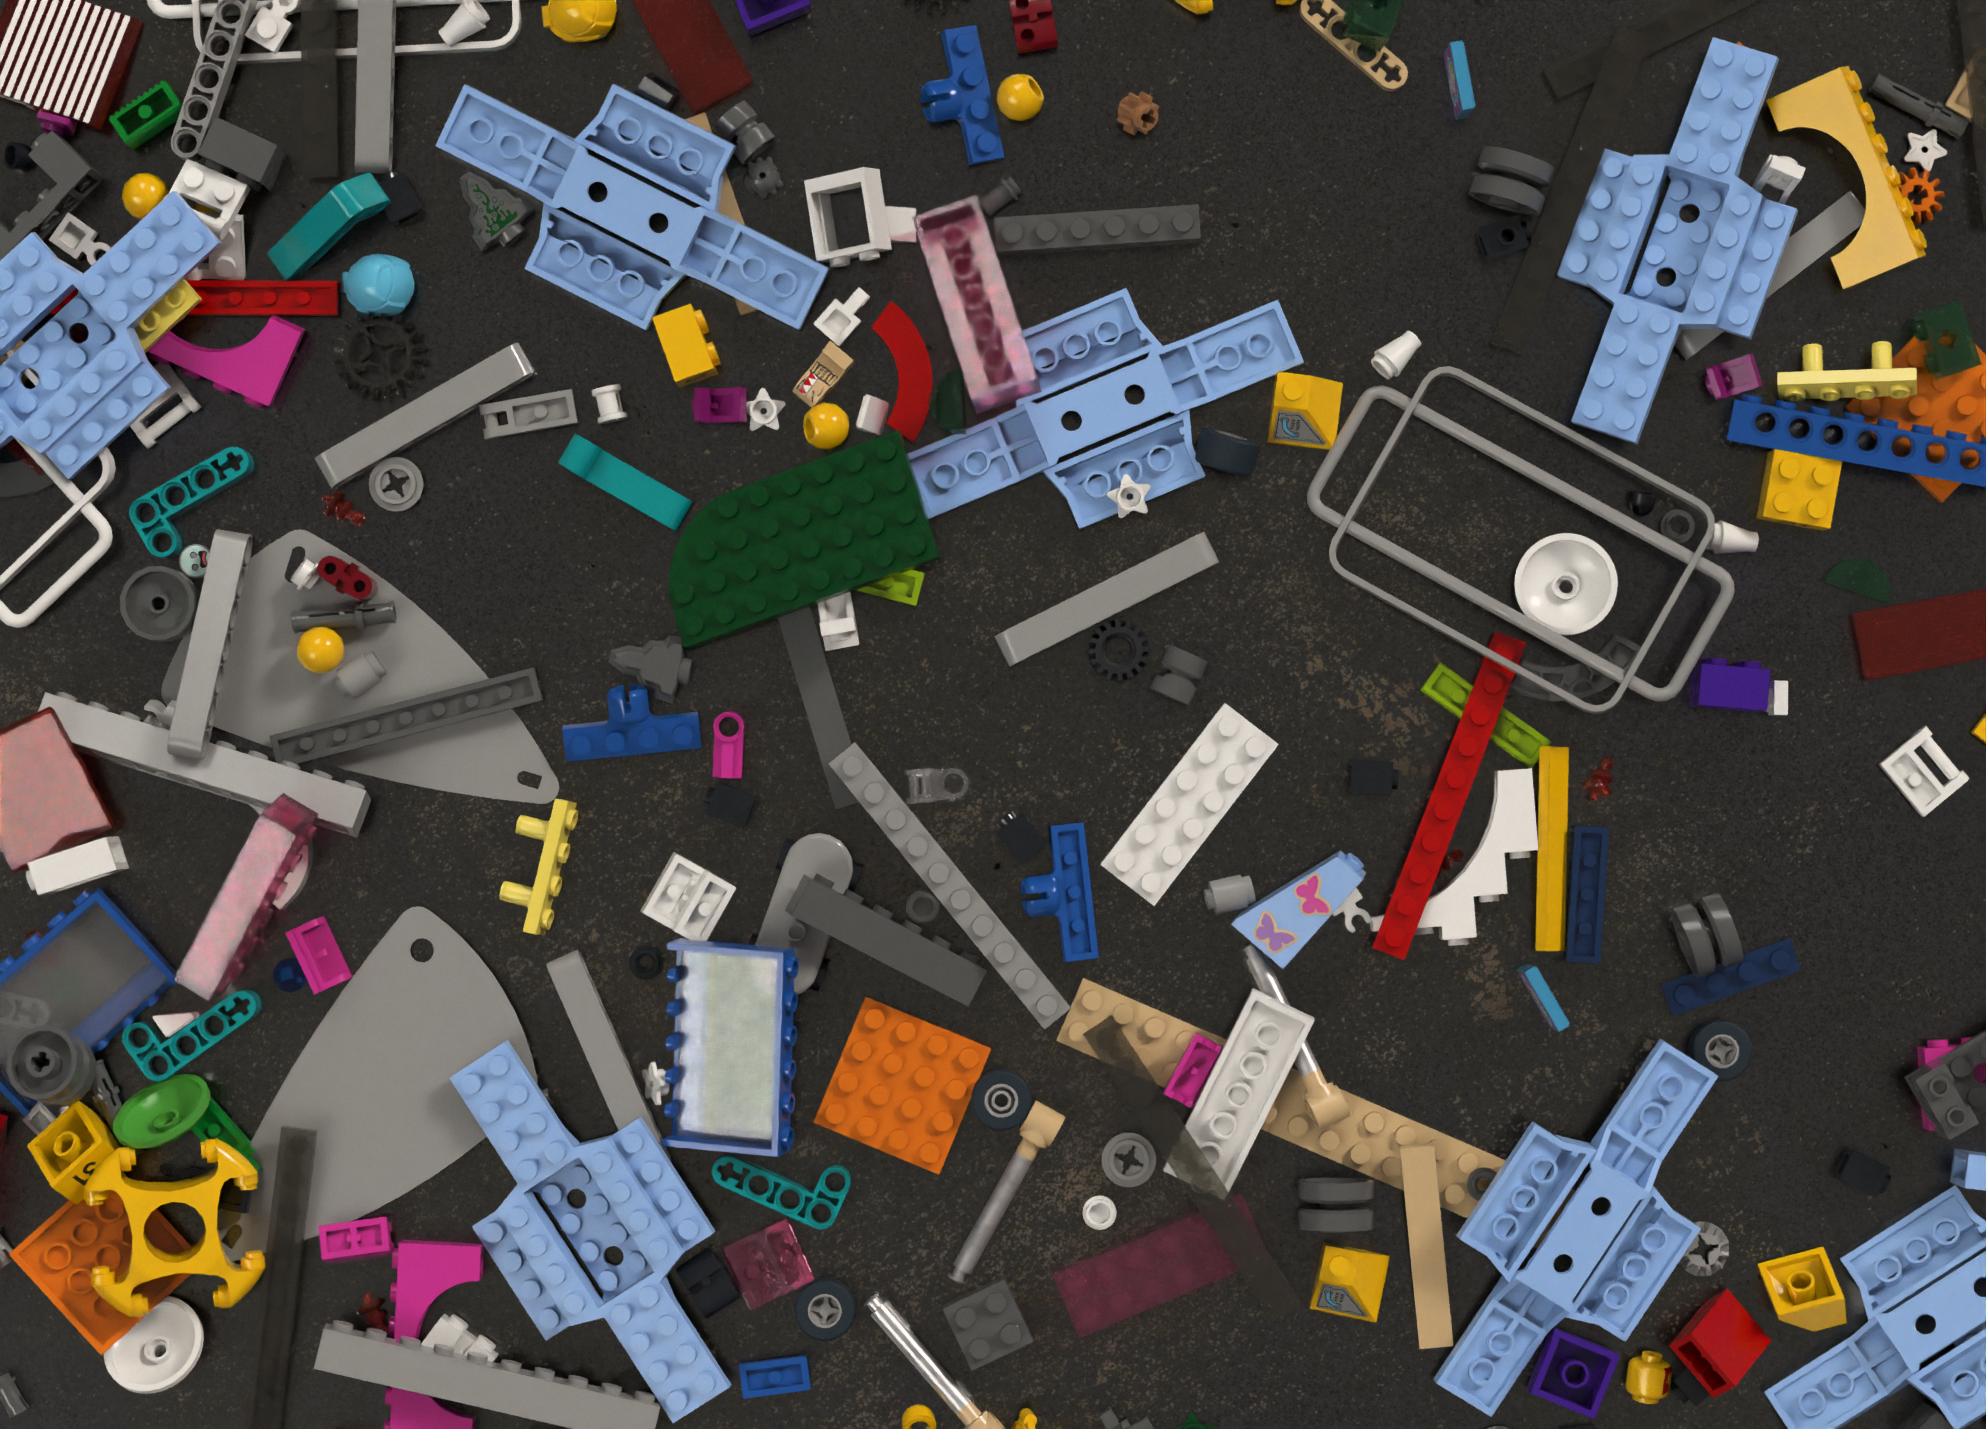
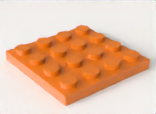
M1939 310L1892 357V368H1917V395H1911L1904 399L1881 396L1869 400H1859L1853 397L1843 408L1846 412L1864 415L1863 422L1877 424L1878 418L1898 421V428L1911 430L1912 424L1933 428L1932 434L1945 436L1946 430L1967 434L1966 440L1980 442V437H1986V354ZM1867 431L1876 440L1875 434ZM1905 437L1896 438L1891 445L1893 454L1897 456L1905 455L1910 449V442ZM1939 443L1929 445L1925 452L1927 460L1930 462L1941 460L1944 456L1943 446ZM1966 450L1960 456V464L1964 468H1972L1978 462V454L1975 450ZM1911 474L1940 503L1961 484L1960 482Z
M865 996L813 1123L939 1175L970 1102L972 1090L982 1073L991 1048Z
M108 1190L109 1197L104 1199V1203L100 1205H86L84 1199L77 1205L70 1200L67 1201L9 1253V1256L101 1356L146 1316L131 1318L106 1302L91 1285L90 1274L93 1267L109 1266V1270H114L115 1277H118L126 1272L130 1262L132 1250L130 1222L122 1198L113 1190ZM157 1208L150 1213L145 1222L144 1230L146 1237L155 1247L164 1252L173 1253L191 1248V1245ZM177 1273L143 1282L134 1287L132 1294L142 1293V1298L148 1297L150 1313L192 1274Z

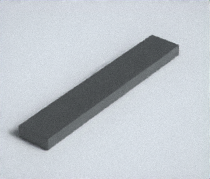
M809 606L778 617V621L835 809L859 803V801L828 763L852 743Z

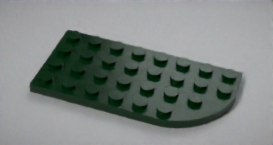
M899 430L726 492L708 503L692 519L680 537L673 554L669 572V598L684 648L687 650L940 560L941 557L902 433Z

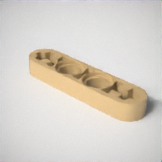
M1302 0L1299 10L1302 19L1377 85L1386 91H1396L1403 87L1408 77L1405 64L1332 0ZM1309 1L1313 4L1320 1L1323 4L1321 11L1327 17L1330 11L1336 14L1329 20L1326 28L1320 25L1324 22L1322 16L1317 13L1313 16L1308 14L1310 7L1307 3ZM1339 21L1345 22L1350 27L1349 37L1343 40L1336 39L1331 32L1332 25ZM1362 44L1372 45L1376 51L1375 59L1370 62H1363L1357 56V48ZM1382 55L1387 58L1383 62L1387 69L1392 70L1394 67L1399 69L1397 75L1400 79L1399 82L1395 80L1390 81V83L1386 82L1385 77L1387 74L1380 67L1376 73L1371 69L1378 64Z

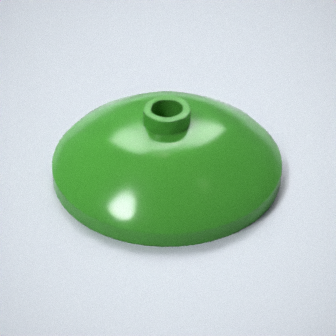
M192 1074L173 1075L168 1079L155 1081L139 1090L123 1104L113 1121V1132L122 1145L130 1148L150 1149L172 1143L187 1134L201 1120L210 1102V1089L202 1078Z

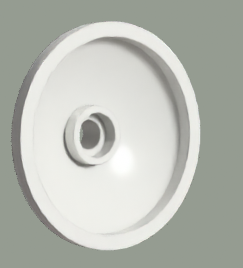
M1560 533L1541 539L1527 550L1518 564L1514 585L1517 602L1525 616L1560 635L1566 636L1586 632L1603 621L1614 605L1618 581L1616 569L1610 556L1599 544L1582 535ZM1561 583H1571L1573 586L1572 591L1569 593L1561 592L1559 589Z
M167 1296L104 1353V1361L109 1374L123 1388L135 1393L151 1394L173 1387L191 1372L200 1357L204 1341L201 1321L187 1303L178 1298ZM166 1350L161 1357H158L161 1351Z

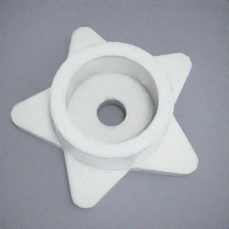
M1935 129L1930 130L1923 136L1914 133L1907 134L1910 147L1903 158L1904 162H1915L1923 170L1930 172L1934 160L1947 155V151L1937 144V131ZM1922 147H1926V148H1927V152H1926V153H1923V152H1922V150H1921Z
M761 388L754 401L746 402V412L751 416L750 430L754 431L763 425L775 430L779 429L777 414L783 409L785 402L771 400L765 388ZM762 408L767 409L766 414H761L760 411Z
M1124 474L1120 487L1107 492V496L1118 503V516L1120 518H1124L1131 511L1147 513L1148 509L1144 497L1151 486L1149 484H1135L1128 474ZM1129 493L1133 495L1131 500L1127 499V494Z
M654 1061L650 1063L648 1069L642 1070V1076L645 1081V1098H652L655 1105L661 1106V1096L668 1094L669 1084L665 1082V1070L657 1069L656 1062Z

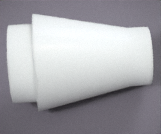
M477 0L463 1L444 27L438 32L442 39L452 47L457 42L486 28L485 23L490 20V17Z
M1407 330L1402 336L1376 350L1371 363L1381 376L1390 380L1393 376H1399L1412 355L1421 346V342L1414 333Z
M1719 520L1715 523L1712 538L1706 549L1713 550L1714 554L1755 552L1758 547L1759 536L1757 532H1751Z

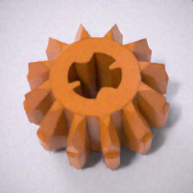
M1910 168L1907 176L1899 172L1901 184L1898 187L1902 197L1908 198V194L1913 190H1916L1915 195L1919 193L1921 196V200L1916 204H1913L1914 199L1910 201L1914 216L1911 217L1914 226L1921 224V217L1924 221L1930 222L1934 219L1931 211L1939 212L1942 209L1940 203L1935 201L1944 197L1943 191H1934V187L1940 183L1939 179H1934L1929 183L1927 181L1930 175L1928 170H1924L1919 177L1916 168Z

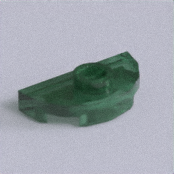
M957 369L944 375L946 378L937 385L936 389H932L929 406L933 418L942 429L953 434H966L964 377L962 370Z
M1852 558L1839 562L1828 571L1823 580L1824 583L1885 603H1889L1891 589L1887 576L1878 565L1866 559Z

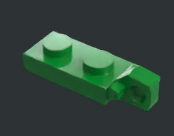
M210 1097L205 1114L191 1130L202 1142L206 1141V1139L217 1138L239 1151L259 1173L263 1168L252 1156L256 1152V1149L251 1145L252 1142L215 1100Z

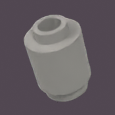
M371 651L366 655L364 653L360 654L337 669L338 678L334 682L345 697L351 694L356 699L382 681L381 677L386 675L387 672L375 653Z
M1239 874L1209 881V889L1203 890L1207 909H1214L1216 915L1247 908L1249 903L1256 901L1250 876L1241 877Z

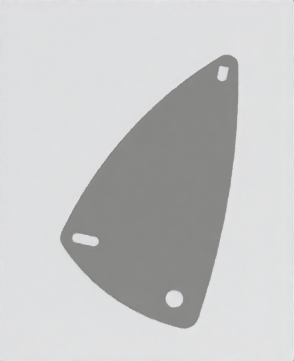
M299 529L287 533L250 558L213 727L272 748L270 735L489 678L432 618L390 583L337 547L306 530ZM297 546L304 548V560L307 558L312 563L317 562L319 564L320 560L326 556H334L349 564L353 562L360 567V571L376 581L378 588L376 595L367 601L359 600L347 593L343 595L335 590V586L321 577L318 578L311 589L303 586L301 590H297L298 586L295 583L288 582L285 579V572L292 550ZM334 564L328 569L329 575L336 571ZM363 581L358 584V592H362L365 589ZM394 601L397 617L396 623L367 625L366 629H358L357 626L331 629L342 638L344 644V658L334 670L328 673L316 674L307 670L299 662L297 647L301 635L305 632L294 633L291 623L292 611L355 606L356 602H363L364 605ZM192 631L183 637L163 681L161 694L166 705L172 700L177 701ZM373 651L384 666L387 674L381 677L382 681L356 699L351 694L345 697L334 682L338 678L336 670L360 654L364 653L366 655ZM513 709L313 760L352 772L399 783L492 799L546 804L554 800L559 792L557 777L533 737ZM526 771L542 776L539 788L536 789L520 784L517 780L518 774Z
M419 906L411 907L402 913L343 989L319 1024L267 1110L251 1141V1145L256 1149L252 1156L263 1169L258 1173L257 1189L252 1190L249 1212L239 1213L219 1209L217 1213V1226L221 1241L232 1225L237 1224L242 1228V1234L232 1249L222 1243L225 1254L231 1262L240 1260L247 1251L261 1250L264 1254L319 1235L318 1226L356 1220L427 1181L486 1138V1134L449 1078L506 1040L510 1042L537 1084V1074L525 1033L504 990L470 945L430 910ZM417 939H427L433 945V956L426 962H418L411 955V945Z

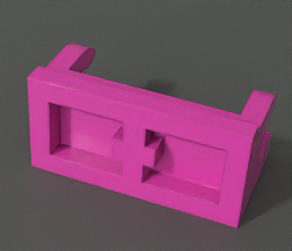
M324 916L311 920L285 933L314 995L353 977Z
M1194 1032L1163 1089V1094L1178 1100L1189 1108H1193L1223 1046Z
M387 1217L318 1226L321 1258L327 1264L391 1256L393 1248H395L390 1234L392 1226Z

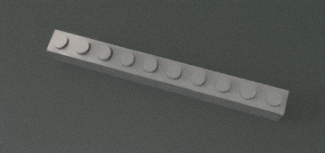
M45 692L31 727H36L58 716L61 722L35 733L36 738L63 725L64 732L44 742L51 743L68 735L70 741L59 745L60 747L65 748L73 744L75 747L73 751L353 837H358L371 802L369 794L364 790L365 787L360 783L351 780H345V783H340L332 780L333 777L318 770H313L312 774L300 770L301 767L297 764L281 760L280 764L268 761L266 755L257 751L250 750L248 754L236 751L234 745L224 741H217L216 744L209 742L204 759L168 754L167 744L171 726L158 721H153L152 725L140 721V717L125 711H121L120 715L108 712L109 709L106 706L92 701L85 705L76 702L77 699L74 696L64 692H57V695Z
M854 742L828 763L1044 1030L1071 1009L1059 991L858 744Z
M333 1320V1324L326 1323L323 1328L314 1369L571 1429H655L661 1406L659 1401L655 1400V1395L649 1392L635 1391V1395L621 1392L622 1387L615 1384L602 1383V1386L598 1387L588 1384V1379L576 1375H569L568 1379L555 1377V1372L546 1368L535 1367L534 1371L521 1369V1363L512 1360L502 1359L501 1364L487 1361L488 1356L481 1353L468 1352L467 1356L454 1353V1348L447 1345L434 1344V1348L420 1345L421 1340L413 1337L401 1336L400 1340L386 1337L387 1332L367 1328L366 1332L354 1330L353 1324L339 1320Z

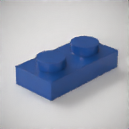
M807 1354L739 1363L743 1399L811 1390Z

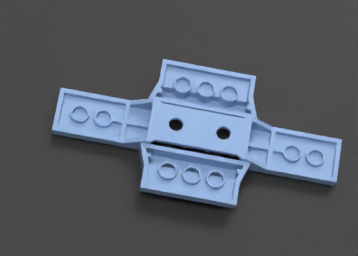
M1713 37L1670 154L1633 155L1631 157L1603 148L1557 272L1558 278L1589 287L1614 305L1573 414L1572 423L1638 444L1670 354L1683 329H1719L1751 340L1798 213L1797 208L1765 199L1761 193L1738 178L1746 148L1779 61L1777 56ZM1668 175L1671 182L1630 292L1624 294ZM1690 204L1697 206L1700 214L1696 221L1686 223L1681 220L1680 212L1684 206ZM1664 268H1670L1676 273L1675 282L1668 287L1659 285L1656 279L1658 272Z
M464 84L435 145L544 202L539 239L524 269L644 330H648L653 320L652 317L655 316L662 299H665L687 275L707 283L800 330L830 270L829 267L719 212L724 178L722 175L736 145L616 84H612L598 115L575 139ZM586 148L701 206L693 208L589 155ZM595 182H601L607 188V197L602 202H595L589 196V187ZM561 207H564V208H566V209L572 211L573 213H575V214H577V215H579V216H581V217H583V218H585V219H587V220H589V221H591V222H593V223H595V224H597V225H599V226H601V227H603V228H605V229H607V230H609V231H611V232H613V233H615V234H617V235H619V236H621V237H623V238H625V239H627V240H629V241H631V242H633V243H635V244H637V245H639V246H641V247H643V248L649 250L650 252H652V253H654V254H656V255H658V256H660V257H662V258L668 260L669 263H668L667 261H665V260H663V259H661V258H659V257H657V256H655V255H653V254H651V253H649V252H647V251H645V250H643V249H641V248H639V247H637V246H635V245H633V244H631V243H629V242H627V241H625V240H623V239H621V238H619V237H617V236H615V235H613V234H611V233H609V232H607V231H605V230H603V229H601V228H599V227H597V226L591 224L590 222H588V221H586V220H584V219H582V218H580V217H578V216H576V215H574V214H572V213H570V212H568V211L562 209ZM655 213H662L668 219V228L662 233H656L650 228L649 221Z
M172 191L85 273L58 259L36 232H31L0 261V358L76 288L78 289V294L0 365V448L16 438L39 453H45L67 479H73L171 389L169 384L149 363L136 334L135 327L147 312L222 244L177 191ZM77 323H83L89 331L88 338L83 343H77L71 337V329ZM26 369H33L39 375V382L32 389L26 388L21 381L22 373Z
M1124 288L1002 339L1001 344L1014 373L1016 408L908 453L928 519L1043 472L1063 497L1067 499L1080 530L1118 514V503L1107 496V492L1120 487L1124 474H1128L1135 484H1149L1151 486L1144 497L1145 502L1204 478L1203 469L1200 463L1195 460L1196 453L1192 445L1190 411L1275 376L1277 372H1284L1304 363L1279 301H1273L1192 336L1162 346L1139 319L1127 288ZM1148 355V357H1147L1146 359H1143V360H1141V361H1138V362H1136V363H1134V364H1131V365H1129V366H1126V367H1124V368H1122V369H1119V370H1117V371H1114V372H1112V373H1110V374H1107V375H1105V376H1102V377H1100V378H1098V379H1095V380H1093V381H1090V382H1088V383H1086V384H1083V385H1081V386H1078V387H1076V388H1074V389H1071V390H1069V391H1066V392H1064V393H1062V394H1059V395H1057V396H1054V397H1052V398H1050V399H1047V400H1045V401H1042V402H1040V403H1038V404L1033 403V402H1036V401H1038V400H1041V399H1043V398H1045V397H1048V396H1050V395H1053V394H1055V393H1057V392H1060V391H1062V390H1065V389H1067V388H1069V387H1072V386H1074V385H1077V384H1079V383H1081V382H1084V381H1086V380H1089V379H1091V378H1093V377H1096V376L1101 375V374H1103V373H1105V372H1108V371L1113 370V369H1115V368H1117V367H1120V366H1122V365H1125V364H1127V363H1129V362H1132V361H1134V360H1137V359H1139V358H1141V357H1144V356ZM1138 385L1144 390L1145 397L1140 404L1133 405L1126 401L1124 393L1129 386ZM1074 411L1080 415L1082 423L1077 430L1068 431L1062 426L1061 419L1066 412ZM1168 412L1175 414L1165 420L1057 464L1058 459L1062 456ZM1129 493L1127 494V499L1131 500L1133 495Z
M1659 1039L1590 1143L1559 1135L1555 1136L1532 1121L1456 1235L1460 1240L1486 1255L1502 1276L1433 1379L1436 1384L1492 1417L1547 1333L1565 1317L1599 1325L1626 1342L1701 1230L1697 1224L1673 1210L1653 1184L1661 1162L1719 1077L1718 1075L1664 1040ZM1589 1163L1590 1170L1585 1175L1574 1195L1567 1202L1564 1210L1552 1228L1547 1232L1546 1237L1532 1258L1527 1262L1526 1267L1518 1270ZM1599 1197H1605L1610 1202L1609 1210L1603 1215H1595L1591 1209L1593 1201ZM1562 1254L1569 1255L1572 1260L1571 1267L1565 1272H1557L1553 1267L1555 1258Z
M508 1040L451 1076L449 1079L517 1182V1185L499 1208L474 1224L472 1228L545 1341L569 1326L605 1318L672 1423H675L727 1390L731 1386L730 1381L676 1300L666 1277L687 1250L716 1231L643 1118L639 1117L613 1135L580 1143L563 1126ZM573 1189H579L586 1195V1203L581 1208L573 1207L568 1201V1194ZM533 1192H538L580 1258L604 1292L603 1300ZM616 1246L621 1249L624 1256L621 1264L612 1265L607 1262L605 1252L608 1247Z
M1954 1185L1840 1258L1860 1289L1868 1322L1851 1337L1764 1392L1788 1429H1839L1908 1384H1911L1939 1406L1953 1429H1964L1986 1415V1329L1919 1371L1921 1363L1986 1322V1297L1978 1296L1974 1291L1976 1281L1986 1278V1221L1973 1211L1960 1190ZM1923 1315L1933 1317L1936 1322L1934 1331L1930 1334L1919 1333L1916 1329V1321L1919 1317Z

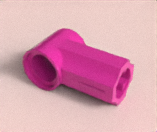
M725 711L718 715L713 725L712 777L742 778L745 721L739 713ZM725 717H732L738 722V732L733 736H727L720 730V722Z

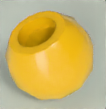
M1014 74L1006 77L1000 83L997 91V103L1000 111L1009 119L1017 121L1033 118L1040 111L1044 100L1042 90L1037 82L1030 75Z
M138 173L125 183L122 191V201L125 209L133 217L143 219L169 194L166 183L159 176L151 173Z
M823 402L815 405L804 416L803 429L805 437L816 448L830 450L838 447L849 434V418L836 404Z
M313 627L303 633L299 639L297 647L299 662L307 670L316 674L328 673L334 670L344 658L342 638L335 631L327 627Z

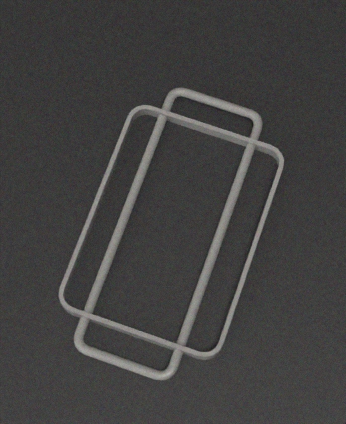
M1451 366L1438 367L1430 371L1422 380L1412 399L1384 385L1373 386L1365 390L1359 397L1307 491V504L1311 512L1338 528L1329 547V558L1334 571L1339 576L1578 709L1591 714L1605 713L1613 709L1621 700L1627 687L1657 702L1668 701L1676 697L1682 690L1730 605L1735 592L1734 581L1731 575L1722 567L1702 557L1715 529L1714 515L1710 507L1702 500L1470 374ZM1449 376L1456 378L1696 508L1704 515L1707 521L1706 534L1696 552L1694 553L1420 404L1427 389L1433 381L1440 377ZM1377 399L1387 400L1405 410L1346 516H1343L1325 506L1320 500V494L1370 405ZM1413 415L1688 564L1628 672L1353 521ZM1348 533L1619 682L1618 690L1610 701L1601 705H1592L1582 701L1348 572L1340 566L1337 560L1336 552L1344 535ZM1697 569L1720 583V594L1670 683L1664 688L1654 687L1634 675L1693 570Z

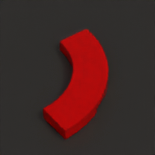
M890 301L871 327L890 349L898 370L897 400L886 424L895 431L899 430L903 437L914 443L925 424L931 405L933 387L932 367L927 348L918 329L902 309Z

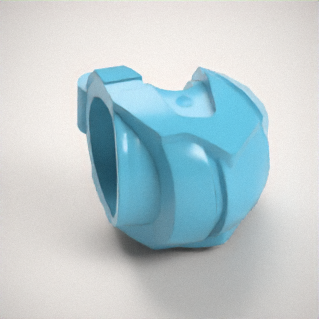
M371 254L360 258L351 266L349 272H342L340 293L346 294L348 301L356 307L357 311L375 316H396L409 304L414 293L415 283L407 261L386 254Z

